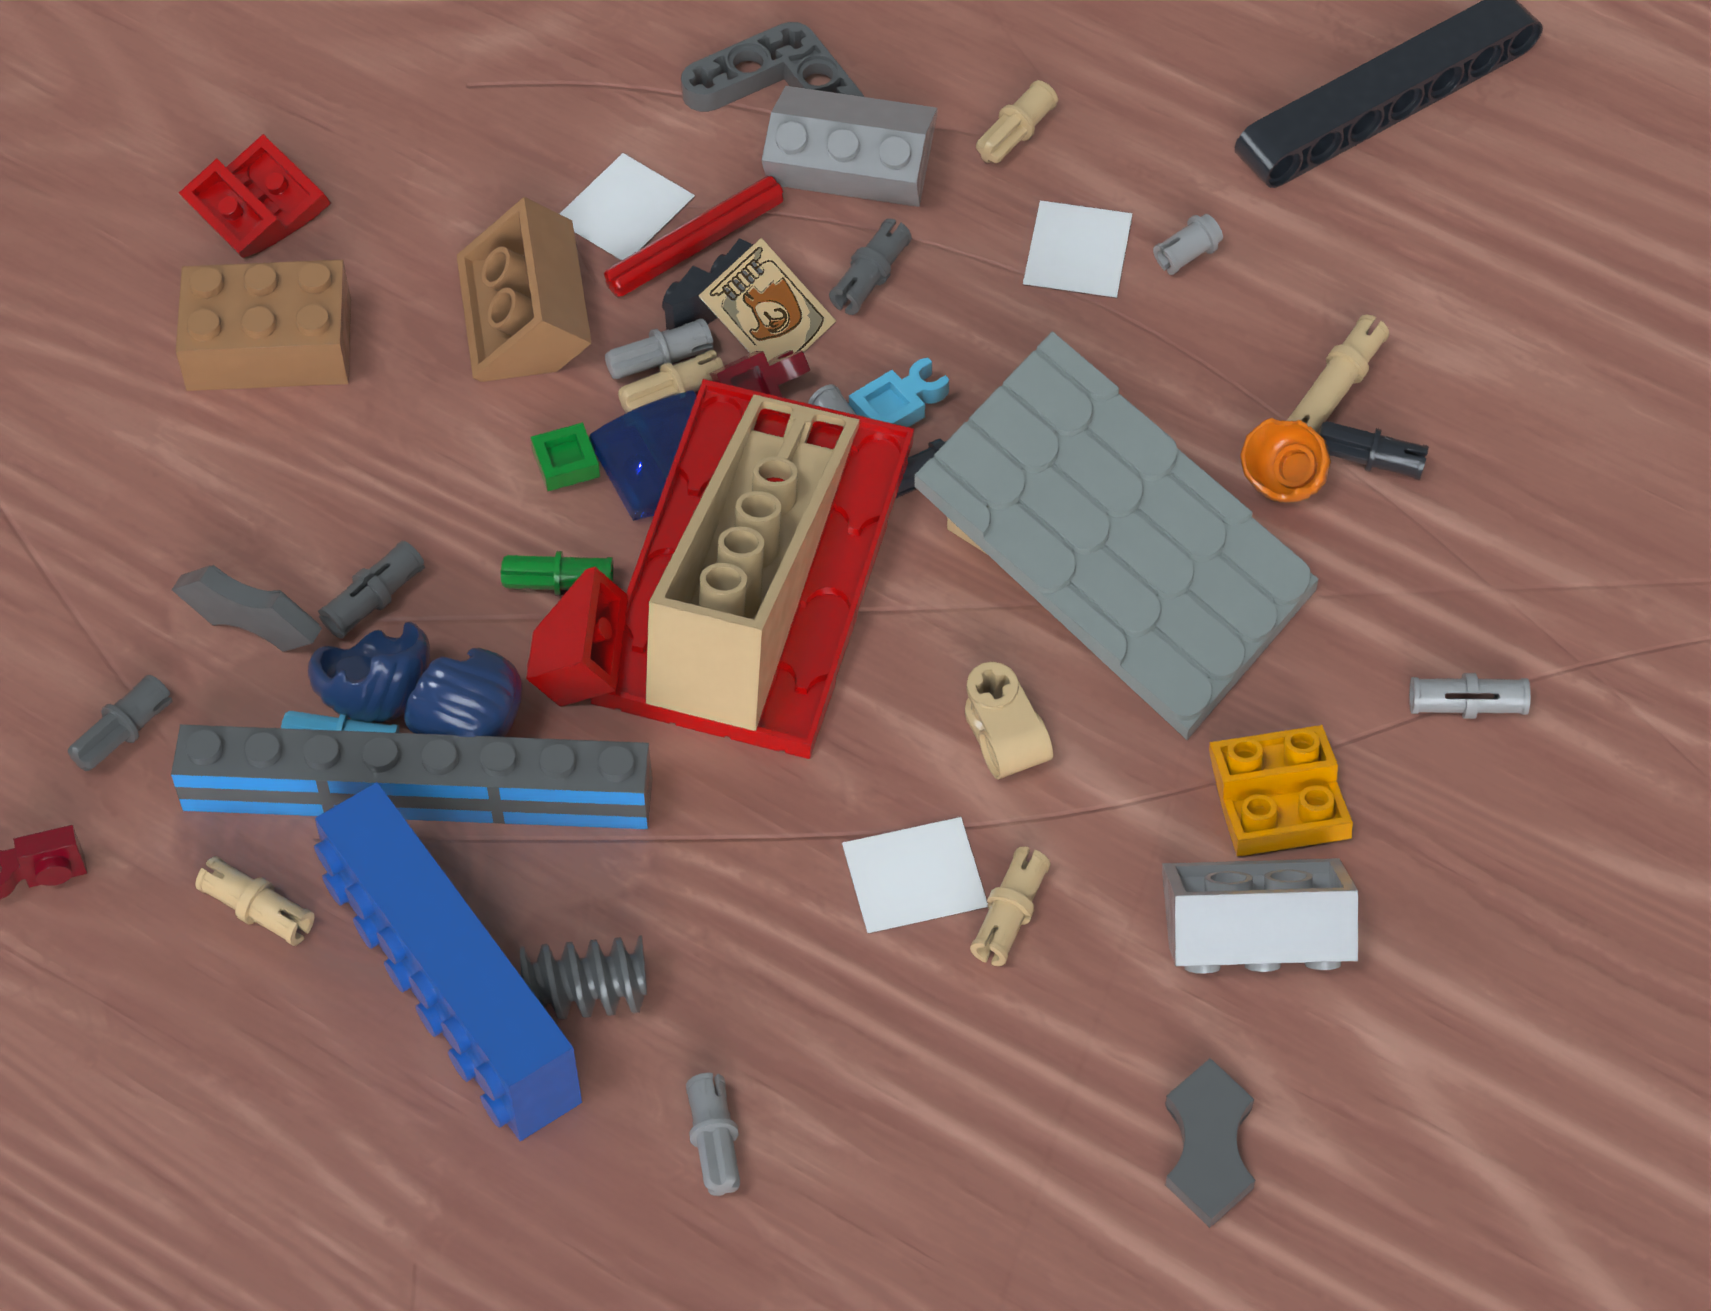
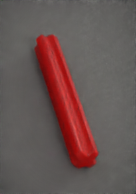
M766 176L606 269L604 276L608 289L616 297H622L781 204L784 200L781 185L772 176Z

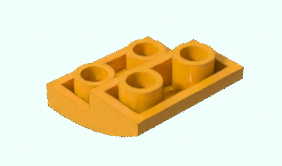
M1323 725L1209 742V753L1217 790L1237 857L1352 839L1353 822L1337 783L1338 764Z

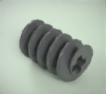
M642 935L638 936L633 954L628 953L621 937L614 938L609 956H604L597 939L590 940L585 958L579 957L573 942H566L561 960H555L549 945L542 944L537 961L531 962L524 946H520L521 977L545 1010L548 1004L552 1005L559 1020H567L573 1001L576 1002L582 1017H591L596 999H600L609 1016L616 1014L621 997L625 998L633 1014L640 1013L644 996L647 995Z

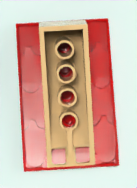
M703 379L626 592L628 601L616 691L591 698V704L616 710V708L621 709V712L668 724L672 722L676 726L723 738L727 736L731 740L778 752L782 750L786 754L810 759L836 685V678L857 620V613L887 529L888 519L908 464V456L913 445L914 428Z

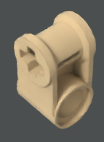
M997 662L982 663L975 667L967 680L966 690L969 698L966 701L965 716L980 745L983 757L992 775L999 780L1052 760L1053 748L1048 731L1040 716L1032 708L1013 670Z

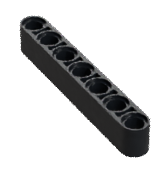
M1482 0L1255 121L1240 134L1234 147L1235 153L1268 187L1277 188L1522 56L1536 44L1542 34L1543 25L1517 0Z

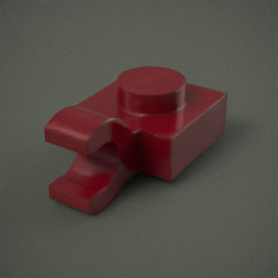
M789 350L767 361L764 351H754L709 374L712 381L782 397L779 385L797 378L811 369L803 350L795 353L793 350Z
M73 825L13 838L15 848L0 850V899L9 896L17 884L24 879L30 888L39 885L55 886L65 883L72 877L88 874L85 856Z

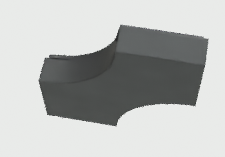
M214 565L182 574L172 588L175 594L210 624L231 625L245 629L264 638L282 652L313 644L322 629L319 623L281 590L266 591L253 588L231 578Z
M1211 1058L1166 1096L1165 1102L1167 1110L1180 1128L1183 1140L1182 1155L1177 1165L1167 1175L1165 1186L1209 1228L1250 1193L1255 1185V1179L1244 1166L1237 1147L1238 1129L1251 1112L1254 1098Z

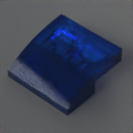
M693 390L641 406L603 425L589 436L598 460L633 521L652 517L655 514L697 397Z

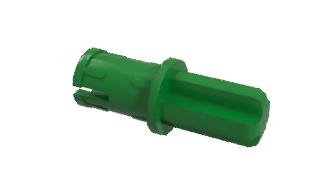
M556 551L555 557L507 555L503 557L501 563L500 578L502 586L507 589L554 590L555 596H561L562 590L568 591L581 574L591 567H597L613 581L614 561L613 557H564L563 551Z

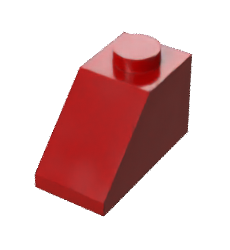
M597 567L586 569L533 630L526 679L560 707L616 691L628 595Z

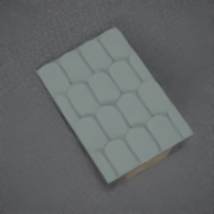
M1053 331L1003 382V385L999 386L969 417V420L934 454V457L930 458L915 474V487L947 516V529L989 555L1186 740L1189 739L1317 589L1318 578L1310 572L1306 562L1252 517L1253 512L1182 453L1177 448L1175 441L1119 394V387Z

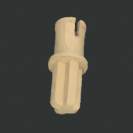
M1039 80L1034 81L1030 88L1013 105H1006L1000 110L999 119L976 143V149L981 154L983 161L986 163L991 161L999 163L1021 140L1026 141L1032 137L1035 130L1034 126L1050 110H1053L1058 102L1057 94L1049 84Z
M710 350L683 363L681 362L676 365L665 363L661 365L659 373L621 387L618 391L621 406L626 414L637 415L670 401L679 405L685 401L686 396L699 391L703 379L712 381L709 373L723 367L720 357L717 358V353L714 350Z

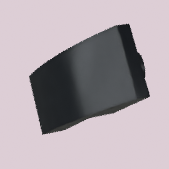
M739 238L726 255L721 254L717 257L710 273L693 265L680 282H673L667 289L662 302V308L665 311L666 330L683 326L698 319H704L707 325L718 317L701 300L699 295L750 249L753 244Z

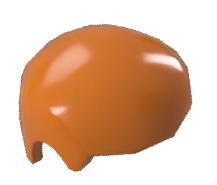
M1269 418L1262 421L1246 435L1240 453L1244 476L1256 491L1268 499L1281 503L1309 499L1310 495L1316 494L1326 483L1331 466L1327 442L1302 420L1280 421Z

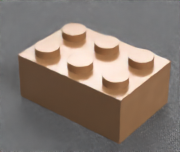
M343 259L182 266L176 354L186 391L348 384L351 296Z

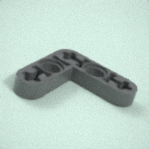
M787 22L777 25L693 62L684 69L681 75L683 101L690 109L699 112L719 109L781 80H785L792 87L864 97V95L814 32L806 25L798 22ZM744 61H754L761 65L760 69L751 73L741 72L735 67ZM812 74H824L831 80L824 85L815 86L808 84L805 78Z

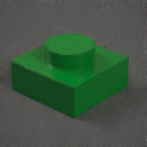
M583 422L530 437L532 451L547 492L600 477L599 463Z

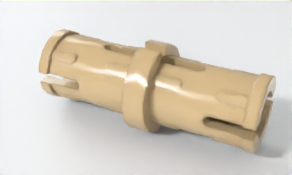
M1029 847L1017 848L1001 886L991 891L987 899L989 911L976 939L973 940L970 946L972 954L982 962L986 963L991 951H993L995 954L991 961L992 965H1004L1021 925L1030 922L1034 913L1032 901L1045 873L1048 872L1051 865L1049 859L1040 851L1034 850L1030 862H1027L1026 858L1030 852Z
M217 856L210 858L206 862V865L214 870L213 874L203 868L199 871L195 883L196 889L202 893L209 894L234 909L235 915L238 916L237 918L250 925L256 922L282 937L292 946H296L304 940L303 935L296 932L297 928L307 934L310 932L314 923V913L308 909H303L274 892L273 884L262 877L252 879L226 864Z

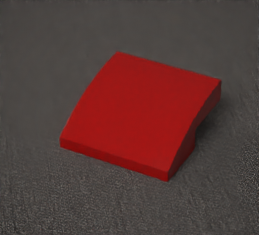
M264 134L227 167L216 158L178 192L242 258L256 254L276 244L303 227L331 204L326 195Z

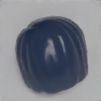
M406 622L403 627V634L398 638L389 637L382 630H374L350 649H341L333 646L320 647L312 654L308 663V677L311 687L327 707L333 709L339 715H346L352 720L383 723L404 715L409 695L415 689L419 678L429 666V640L426 633L415 623Z
M482 648L470 649L467 652L470 658L464 661L448 657H439L433 660L421 675L415 689L408 697L404 713V720L408 729L414 734L505 737L514 723L522 697V681L516 667L502 655Z

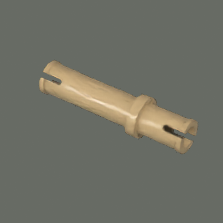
M1362 315L1344 343L1334 346L1326 358L1327 366L1286 421L1302 420L1318 433L1323 422H1326L1352 384L1360 383L1369 371L1368 362L1382 343L1389 337V330L1385 323L1380 321L1372 334L1367 335L1368 329L1376 317Z

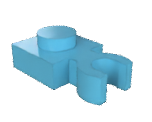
M923 358L911 366L909 375L903 379L893 370H890L850 394L849 405L857 415L910 427L925 417V403H937L948 395L949 378L945 375L935 382L924 381V379L932 375V361L929 358Z

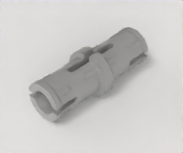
M1463 673L1461 679H1419L1418 677H1411L1409 706L1412 714H1418L1419 712L1462 713L1463 719H1475L1478 713H1520L1528 715L1530 709L1531 694L1528 678H1521L1520 680L1478 679L1476 673ZM1491 693L1494 694V697L1492 699L1445 698V694Z

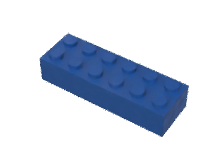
M378 782L317 816L315 822L321 842L314 845V849L327 873L322 875V878L329 893L339 906L348 902L357 916L353 918V922L365 944L370 949L379 945L388 957L384 961V965L396 987L402 993L411 989L420 1002L415 1006L416 1011L429 1033L433 1037L440 1033L444 1035L452 1047L448 1050L449 1058L462 1079L468 1082L474 1078L485 1092V1094L480 1096L481 1102L494 1124L498 1128L508 1124L521 1142L580 1105L582 1097L573 1046Z

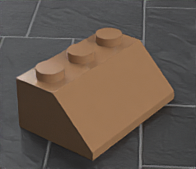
M523 197L457 254L473 379L480 382L557 372L592 344L573 221Z

